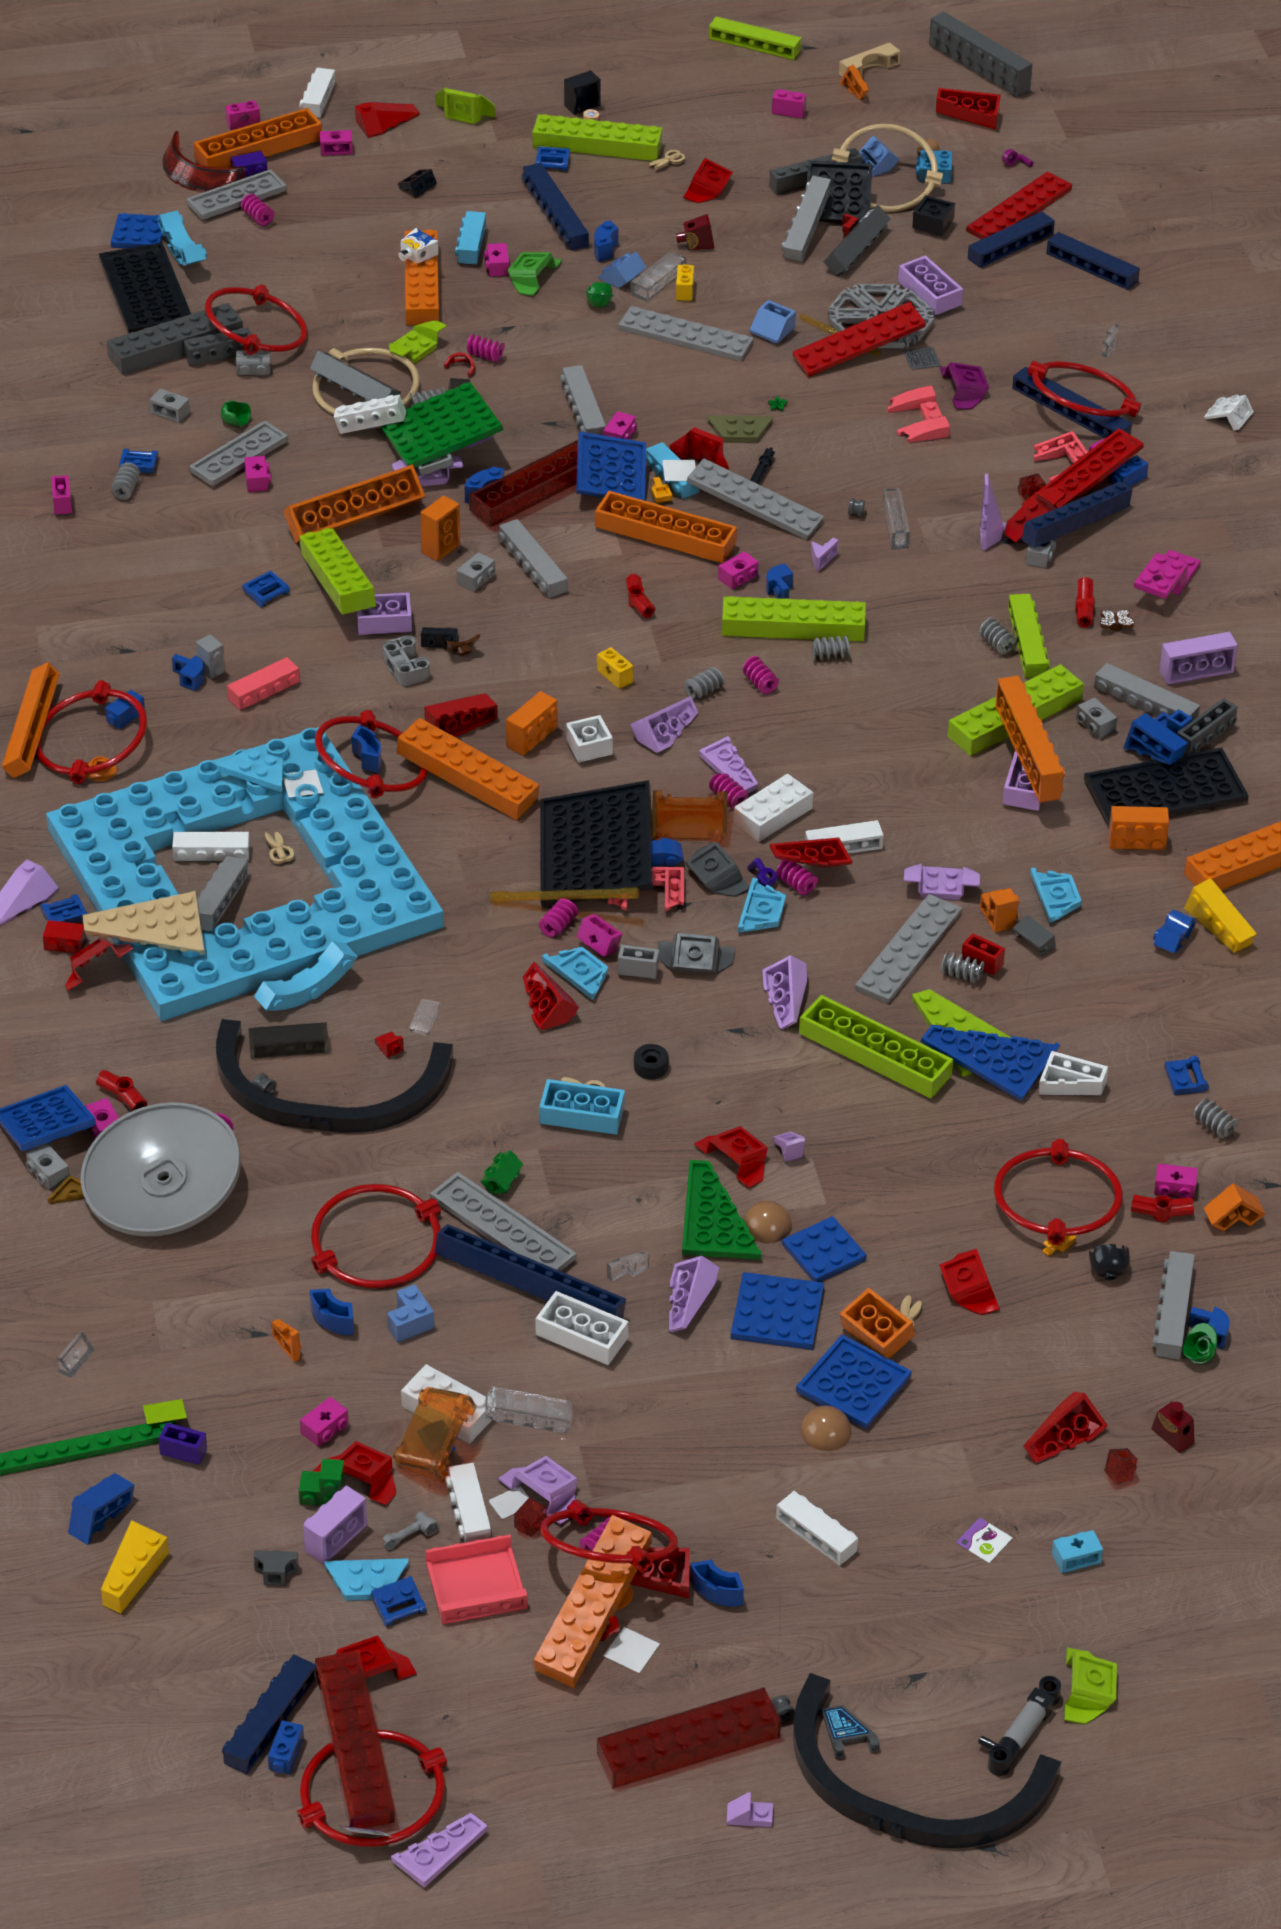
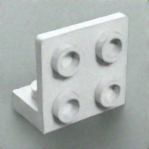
M1234 395L1230 398L1221 397L1217 399L1216 403L1208 409L1204 418L1207 420L1227 416L1234 431L1239 430L1254 411L1246 395Z

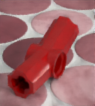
M630 574V576L626 577L628 605L631 608H635L642 617L649 618L655 613V606L644 594L641 577L637 574Z
M1089 577L1078 579L1075 612H1077V624L1082 628H1088L1093 623V580Z
M102 1070L99 1073L96 1085L117 1095V1099L125 1103L131 1112L147 1106V1101L134 1087L133 1080L130 1077H119L107 1070Z
M1134 1194L1131 1212L1152 1215L1156 1221L1166 1222L1173 1216L1194 1215V1203L1191 1197L1171 1199L1168 1196L1160 1195L1156 1198H1150Z

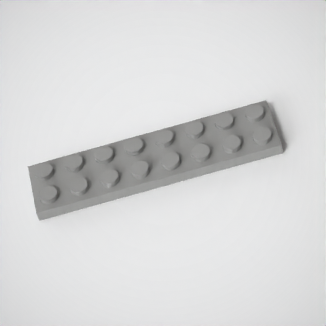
M633 306L628 309L618 324V330L741 362L754 343L753 337Z
M703 459L687 477V483L805 540L809 539L824 519L823 515L706 459Z
M928 894L855 984V991L889 1005L961 915L962 907Z
M459 1172L455 1173L430 1193V1199L435 1198L441 1207L494 1244L559 1271H562L576 1259V1252Z

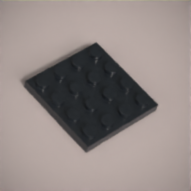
M808 160L807 182H810L812 175L831 179V192L819 222L842 223L844 214L859 218V222L870 211L872 164Z

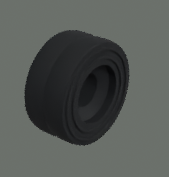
M645 1044L635 1051L634 1070L640 1077L658 1079L667 1073L669 1055L665 1048L657 1044ZM655 1060L656 1063H647L646 1061Z

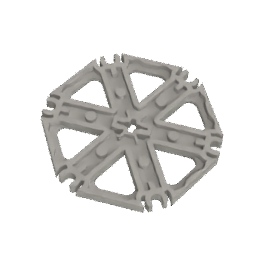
M858 284V286L854 285L853 290L847 287V290L844 289L828 308L829 324L839 332L845 329L842 326L844 323H860L896 308L905 301L912 302L917 307L915 309L926 322V327L920 329L917 333L913 332L878 348L909 347V342L915 345L934 324L933 308L911 289L908 291L907 287L904 290H900V285L896 286V284ZM869 293H885L887 295L879 303ZM846 301H852L859 308H841V306Z

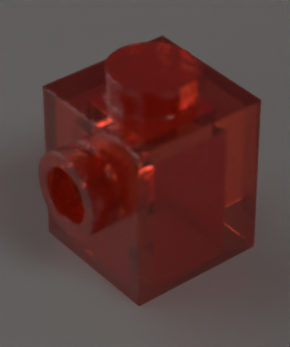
M1039 473L1022 477L1019 481L1018 493L1026 501L1035 492L1043 488L1046 483Z
M1128 1448L1109 1449L1104 1472L1116 1483L1133 1481L1138 1459Z
M529 1497L514 1513V1527L519 1532L532 1537L537 1531H540V1525L547 1517V1507Z

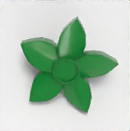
M776 396L775 400H768V404H771V410L777 408L783 411L784 406L788 403V400L780 399L779 396Z

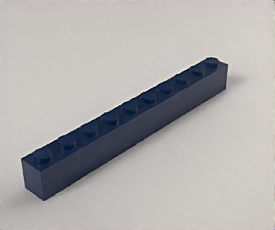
M446 1224L437 1233L434 1253L445 1259H450L462 1266L469 1267L481 1274L488 1275L547 1301L557 1291L623 1319L626 1298L449 1224Z

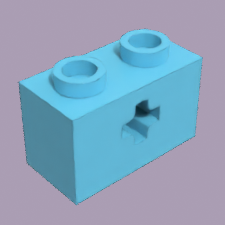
M1094 1530L1053 1540L1052 1555L1060 1572L1065 1573L1102 1563L1103 1548Z

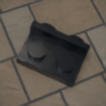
M419 169L400 181L398 186L399 189L411 190L413 197H417L436 185L437 182L432 169Z
M422 627L421 647L446 648L447 641L457 642L458 628Z

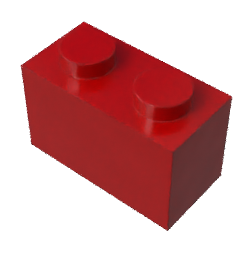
M48 920L43 933L44 950L77 953L84 948L87 939L84 924Z
M974 933L962 944L963 961L968 956L970 957V963L974 959H977V965L984 961L983 971L995 975L1004 965V947Z

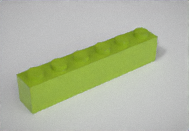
M717 16L709 25V39L792 60L801 51V37Z
M1030 593L1009 595L1008 611L1014 636L1018 641L1017 648L1024 677L1034 678L1050 668L1049 659H1046L1047 650L1046 647H1043L1044 637L1040 635L1041 625L1038 624L1035 601H1032Z

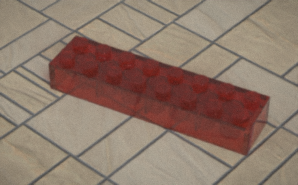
M578 440L470 493L469 510L489 527H493L576 485Z
M356 1650L315 1658V1672L349 1827L369 1828L395 1823L394 1805L360 1652Z
M760 1688L598 1737L597 1755L611 1787L614 1789L780 1738L781 1721L765 1688Z

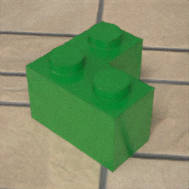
M322 1459L320 1472L302 1471L299 1485V1504L322 1506L328 1503L337 1491H341L345 1487L344 1460Z

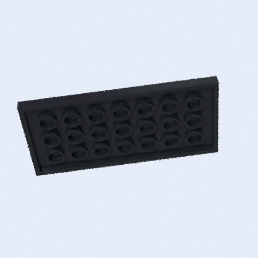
M163 243L99 253V260L128 334L191 314Z
M1222 747L1184 754L1183 757L1171 765L1152 760L1084 773V780L1108 826L1110 824L1112 806L1167 807L1168 816L1244 802L1248 801L1249 797Z

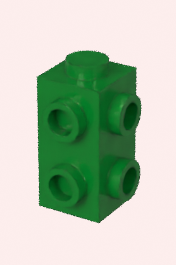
M511 1150L504 1153L499 1152L493 1158L494 1162L484 1171L485 1175L480 1181L493 1196L499 1193H506L511 1188V1182L520 1174L519 1170L523 1163Z

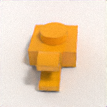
M654 477L651 494L655 503L671 501L672 493L668 484L662 485L660 477Z
M1065 1236V1242H1062L1060 1245H1052L1050 1241L1046 1240L1043 1243L1046 1248L1042 1252L1047 1256L1052 1255L1057 1249L1063 1252L1076 1243L1077 1237Z

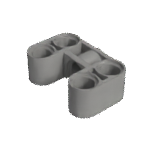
M412 636L399 637L383 644V660L401 686H410L430 678V661L425 657L413 659L416 655L415 638Z

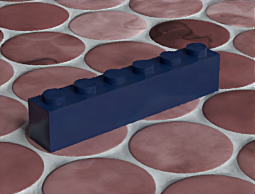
M1043 211L969 245L968 260L982 268L1054 234L1055 220Z
M1057 232L1047 241V255L1121 288L1129 290L1139 281V267L1063 233Z
M294 1654L289 1661L284 1662L281 1672L277 1677H273L267 1691L260 1695L256 1706L248 1711L245 1721L235 1729L234 1736L224 1744L222 1748L224 1764L248 1774L277 1734L281 1721L287 1720L316 1680V1664Z

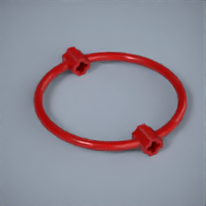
M260 284L255 289L242 287L219 289L213 292L205 303V311L210 322L221 333L244 345V350L248 355H253L258 350L269 352L294 350L301 346L307 338V326L301 315L284 301L270 295L266 285ZM227 294L251 295L257 305L270 301L294 317L300 326L301 335L298 340L286 345L262 344L256 334L246 336L245 339L228 330L217 320L212 312V303L216 298Z
M1034 360L1028 368L1027 375L1032 376L1036 387L1051 400L1067 408L1104 417L1128 414L1136 418L1140 411L1142 403L1136 401L1135 395L1130 388L1112 375L1096 368L1063 361L1042 364ZM1048 369H1073L1098 376L1114 384L1127 397H1125L1121 408L1118 410L1095 409L1073 403L1058 396L1044 386L1041 380L1045 379Z
M99 680L93 690L72 695L49 710L42 733L48 722L65 707L90 697L93 702L105 704L109 696L128 701L138 711L140 718L139 730L131 744L120 754L101 764L89 767L88 762L77 759L72 764V767L69 768L51 762L44 755L40 737L36 756L47 768L69 775L70 781L82 784L86 780L87 774L97 773L120 763L138 747L147 728V716L144 707L132 695L111 689L110 683Z
M371 710L361 712L359 717L341 716L330 719L323 723L316 732L315 745L323 761L340 776L355 784L366 787L367 793L370 794L371 798L377 799L379 796H383L384 792H402L413 789L420 785L427 775V770L420 767L419 775L411 782L388 785L384 784L380 775L374 774L365 780L346 771L331 759L324 749L322 738L325 731L332 726L355 723L371 731H375L376 728L381 729L397 738L402 734L396 728L377 721L376 716Z
M1057 1139L1052 1142L1051 1148L1030 1150L1015 1156L1002 1166L994 1181L995 1199L1006 1216L1026 1229L1048 1235L1047 1241H1050L1052 1245H1060L1062 1242H1065V1236L1081 1235L1103 1227L1116 1216L1123 1199L1122 1187L1115 1173L1093 1156L1069 1149V1143H1066L1064 1139ZM1051 1156V1161L1055 1165H1063V1163L1068 1162V1157L1089 1163L1103 1172L1114 1188L1115 1198L1111 1209L1102 1218L1093 1223L1080 1227L1066 1228V1223L1062 1222L1061 1219L1054 1218L1048 1222L1047 1227L1028 1221L1016 1214L1003 1197L1002 1182L1006 1174L1014 1166L1028 1159Z
M385 1184L360 1185L340 1192L322 1206L313 1222L311 1241L316 1256L311 1258V1263L314 1270L320 1274L329 1271L332 1275L346 1283L364 1288L380 1289L395 1287L417 1278L431 1266L438 1255L434 1252L437 1233L441 1230L436 1217L441 1214L439 1204L435 1198L424 1201L412 1192ZM367 1192L395 1194L417 1205L414 1211L420 1222L430 1221L433 1229L432 1248L426 1259L417 1268L403 1276L388 1280L356 1278L335 1267L338 1265V1260L332 1250L328 1249L323 1252L321 1248L319 1231L326 1214L342 1200L357 1194Z
M572 1500L571 1504L567 1506V1510L549 1515L540 1525L542 1537L553 1547L563 1552L594 1561L631 1564L640 1572H646L652 1566L653 1561L670 1556L678 1547L676 1534L669 1527L654 1519L627 1511L589 1508L580 1500ZM614 1515L623 1520L651 1527L664 1534L670 1543L666 1548L653 1553H647L640 1546H632L626 1552V1555L600 1553L578 1548L557 1539L550 1533L549 1526L567 1518H572L579 1525H587L592 1517L609 1518Z
M364 1730L347 1734L324 1746L307 1765L300 1785V1798L303 1808L297 1810V1816L303 1828L307 1829L314 1825L326 1836L348 1845L376 1847L399 1842L420 1831L437 1813L445 1790V1779L441 1767L447 1765V1759L441 1747L429 1750L418 1740L395 1731ZM365 1739L394 1740L414 1748L421 1754L418 1756V1761L423 1772L427 1774L434 1772L436 1789L430 1807L414 1824L390 1836L365 1838L350 1836L336 1831L323 1822L326 1820V1814L321 1803L315 1802L311 1804L309 1797L312 1775L320 1762L331 1752L351 1742Z

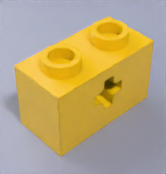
M678 265L676 300L692 301L694 265Z
M612 647L597 654V671L617 688L621 689L633 682L634 665Z

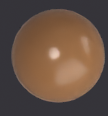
M761 1201L749 1208L744 1217L749 1233L758 1242H778L784 1239L791 1231L792 1225L789 1213L782 1205L773 1201Z
M827 1405L818 1406L809 1411L804 1417L801 1424V1435L804 1441L813 1448L826 1451L835 1450L848 1442L851 1436V1425L847 1416L838 1408Z

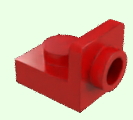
M848 214L843 215V239L858 224L859 218Z
M391 1031L375 1038V1044L386 1058L404 1051V1042L401 1035L396 1037Z

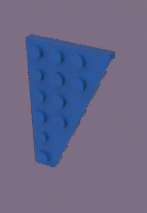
M931 1025L921 1039V1043L952 1058L953 1062L1020 1101L1024 1099L1045 1069L1051 1051L1057 1052L1060 1044L1057 1042L1049 1044L1042 1043L1041 1040L1036 1039L1029 1040L1028 1038L1015 1036L1007 1038L1000 1037L994 1033L987 1034L973 1030L965 1032L955 1030L952 1027L944 1028L938 1025Z

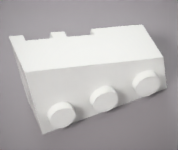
M1051 1051L1039 1081V1095H1102L1107 1082L1108 1066Z

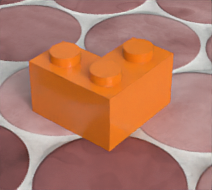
M1011 888L981 894L980 909L994 933L1012 929L1016 925V919H1018L1017 908L1020 902L1018 896L1013 893Z
M1234 1183L1204 1207L1211 1224L1223 1232L1238 1220L1252 1226L1265 1215L1257 1196Z

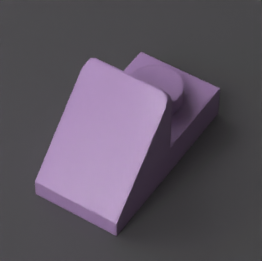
M832 538L823 546L811 542V558L816 571H820L838 554L839 540Z
M794 1132L773 1136L774 1144L781 1147L785 1162L803 1156L805 1138Z
M751 1792L728 1803L727 1825L772 1827L773 1803L750 1802Z

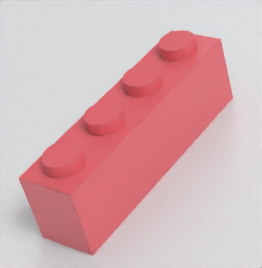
M288 657L227 685L228 700L239 710H242L299 683V668Z

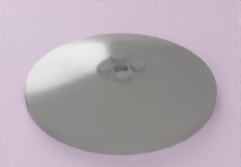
M175 1102L142 1107L129 1112L111 1123L91 1144L81 1168L83 1195L92 1213L105 1225L114 1230L129 1235L150 1237L176 1233L200 1223L213 1214L226 1201L239 1177L241 1168L240 1149L229 1125L208 1109L193 1104ZM164 1176L169 1177L165 1181H160V1179Z

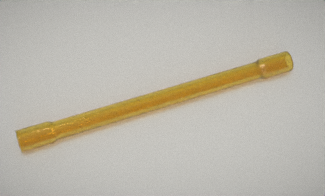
M638 887L490 892L491 903L560 899L639 898Z

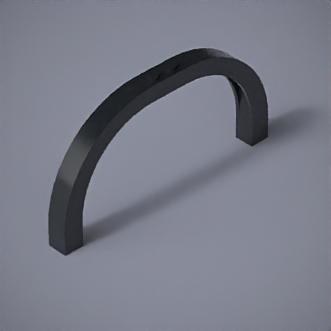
M222 1019L216 1039L218 1074L226 1091L241 1107L257 1117L272 1123L331 1132L356 1133L375 1131L391 1127L412 1118L428 1107L443 1090L453 1061V1044L434 1042L424 1073L412 1087L388 1101L370 1106L334 1107L279 1099L254 1086L244 1076L236 1061L237 1050L242 1036L241 1021Z
M810 1673L797 1700L793 1728L794 1751L800 1770L808 1784L825 1803L840 1814L873 1830L888 1833L895 1838L937 1848H968L995 1842L1018 1831L1040 1812L1048 1801L1060 1775L1062 1761L1040 1754L1025 1786L1012 1800L1000 1808L984 1815L966 1819L947 1820L925 1817L859 1793L842 1782L827 1766L817 1746L815 1726L821 1709L830 1694V1679Z

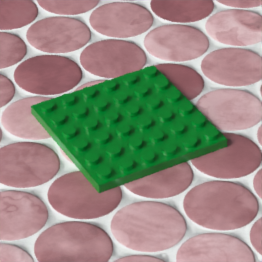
M471 382L463 383L460 387L447 390L441 395L430 397L429 400L416 403L412 407L407 408L404 421L379 426L405 465H413L414 468L504 431L500 421Z

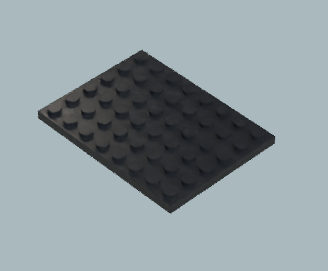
M649 780L540 799V902L542 907L554 906L560 899L578 902L653 889L651 785Z

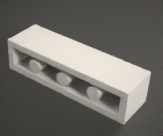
M316 68L315 73L311 75V82H308L307 91H304L303 100H300V109L309 108L317 118H321L335 85V70Z
M878 820L805 831V840L839 837L848 854L883 849L884 835Z
M174 832L173 860L223 861L226 856L248 859L249 861V832Z
M474 1463L448 1467L449 1476H445L447 1489L451 1488L452 1491L449 1493L451 1505L456 1507L454 1509L455 1521L460 1522V1526H458L460 1539L464 1538V1542L467 1543L491 1538V1527Z
M793 1491L777 1504L776 1519L839 1566L857 1552L858 1538L856 1535L841 1526L837 1520L826 1515L821 1508L811 1504L806 1497Z

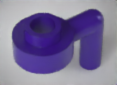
M755 858L747 866L749 871H753L755 868L759 870L757 874L758 883L764 887L766 885L772 886L777 881L776 872L771 868H766L760 858Z

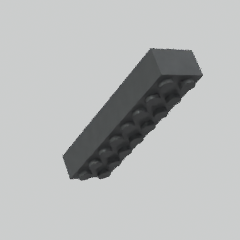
M945 12L931 18L929 45L1017 97L1030 90L1033 65L1031 62Z
M229 303L212 308L214 316L228 330L232 331L243 328V320ZM203 310L108 340V357L120 373L124 375L184 356V340L221 332L210 322L206 311Z

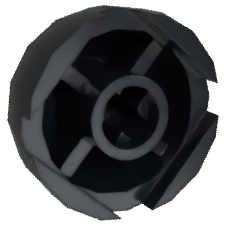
M1105 1244L1094 1247V1252L1089 1251L1092 1270L1106 1280L1117 1279L1118 1276L1127 1271L1130 1265V1251L1124 1245H1122L1121 1249L1116 1248V1244Z

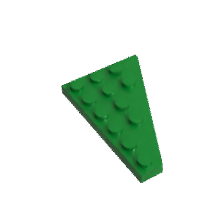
M689 1160L682 1255L761 1260L762 1251L755 1244L753 1235L749 1233V1228L743 1218H740L735 1204L731 1202V1197L727 1190L721 1185L719 1176L713 1171L710 1161Z

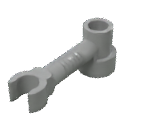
M421 1511L415 1516L413 1524L397 1533L386 1534L382 1538L386 1542L383 1546L387 1550H392L399 1544L400 1540L418 1530L422 1531L426 1536H431L437 1532L439 1523L433 1517H429L425 1512Z

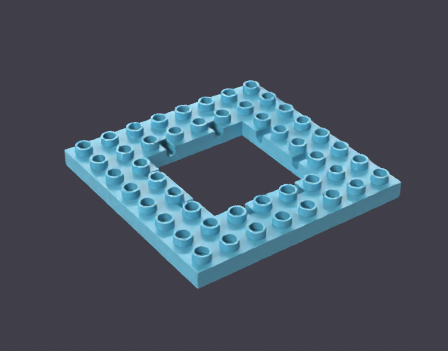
M307 728L299 734L283 739H272L267 744L252 749L282 758L283 777L288 780L299 779L303 775V771L316 770L323 793L318 794V790L314 785L302 784L295 790L296 797L289 798L283 780L282 791L279 792L218 771L217 765L245 751V749H241L226 757L213 761L206 760L188 769L171 771L162 777L146 782H136L127 788L111 793H101L95 798L76 804H66L60 809L46 813L48 831L96 912L179 895L162 866H157L156 856L153 853L155 850L173 845L174 832H214L280 810L285 811L334 887L314 895V902L310 907L305 901L293 900L286 905L268 911L256 912L252 916L244 918V925L239 930L232 923H223L214 928L213 931L202 932L205 949L204 955L194 951L182 952L178 949L159 948V945L149 943L142 945L138 942L120 941L119 938L111 937L116 945L130 943L133 949L124 954L123 958L160 1021L257 990L263 981H284L290 979L302 970L315 966L319 962L318 958L332 941L346 943L359 956L444 927L442 908L361 786L340 776L319 755L315 745V735L318 728ZM324 733L322 742L327 754L340 767L351 773L326 733ZM303 790H310L314 792V794L312 795H299V793Z

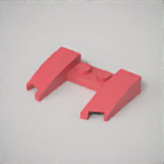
M932 385L913 389L890 399L892 406H888V413L920 409L924 421L897 430L898 436L904 434L909 436L907 438L908 443L949 437L950 425L946 416L941 414Z
M1071 431L1034 445V450H1037L1038 454H1034L1033 457L1034 461L1068 455L1070 460L1075 463L1088 451L1075 433ZM1058 475L1050 477L1049 482L1056 478Z
M653 867V886H665V911L671 910V907L679 904L681 906L684 905V867ZM627 893L608 896V904H615L620 906L621 909L627 910Z

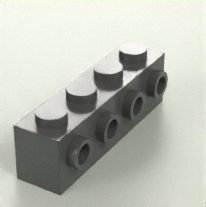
M248 327L232 330L233 333L245 339L246 336L251 335ZM223 333L184 340L185 358L189 366L236 357L237 351H245L244 345L230 339Z
M1223 698L1179 730L1177 735L1188 742L1184 754L1199 752L1202 747L1211 743L1218 735H1222L1226 729L1234 726L1237 721L1238 706Z

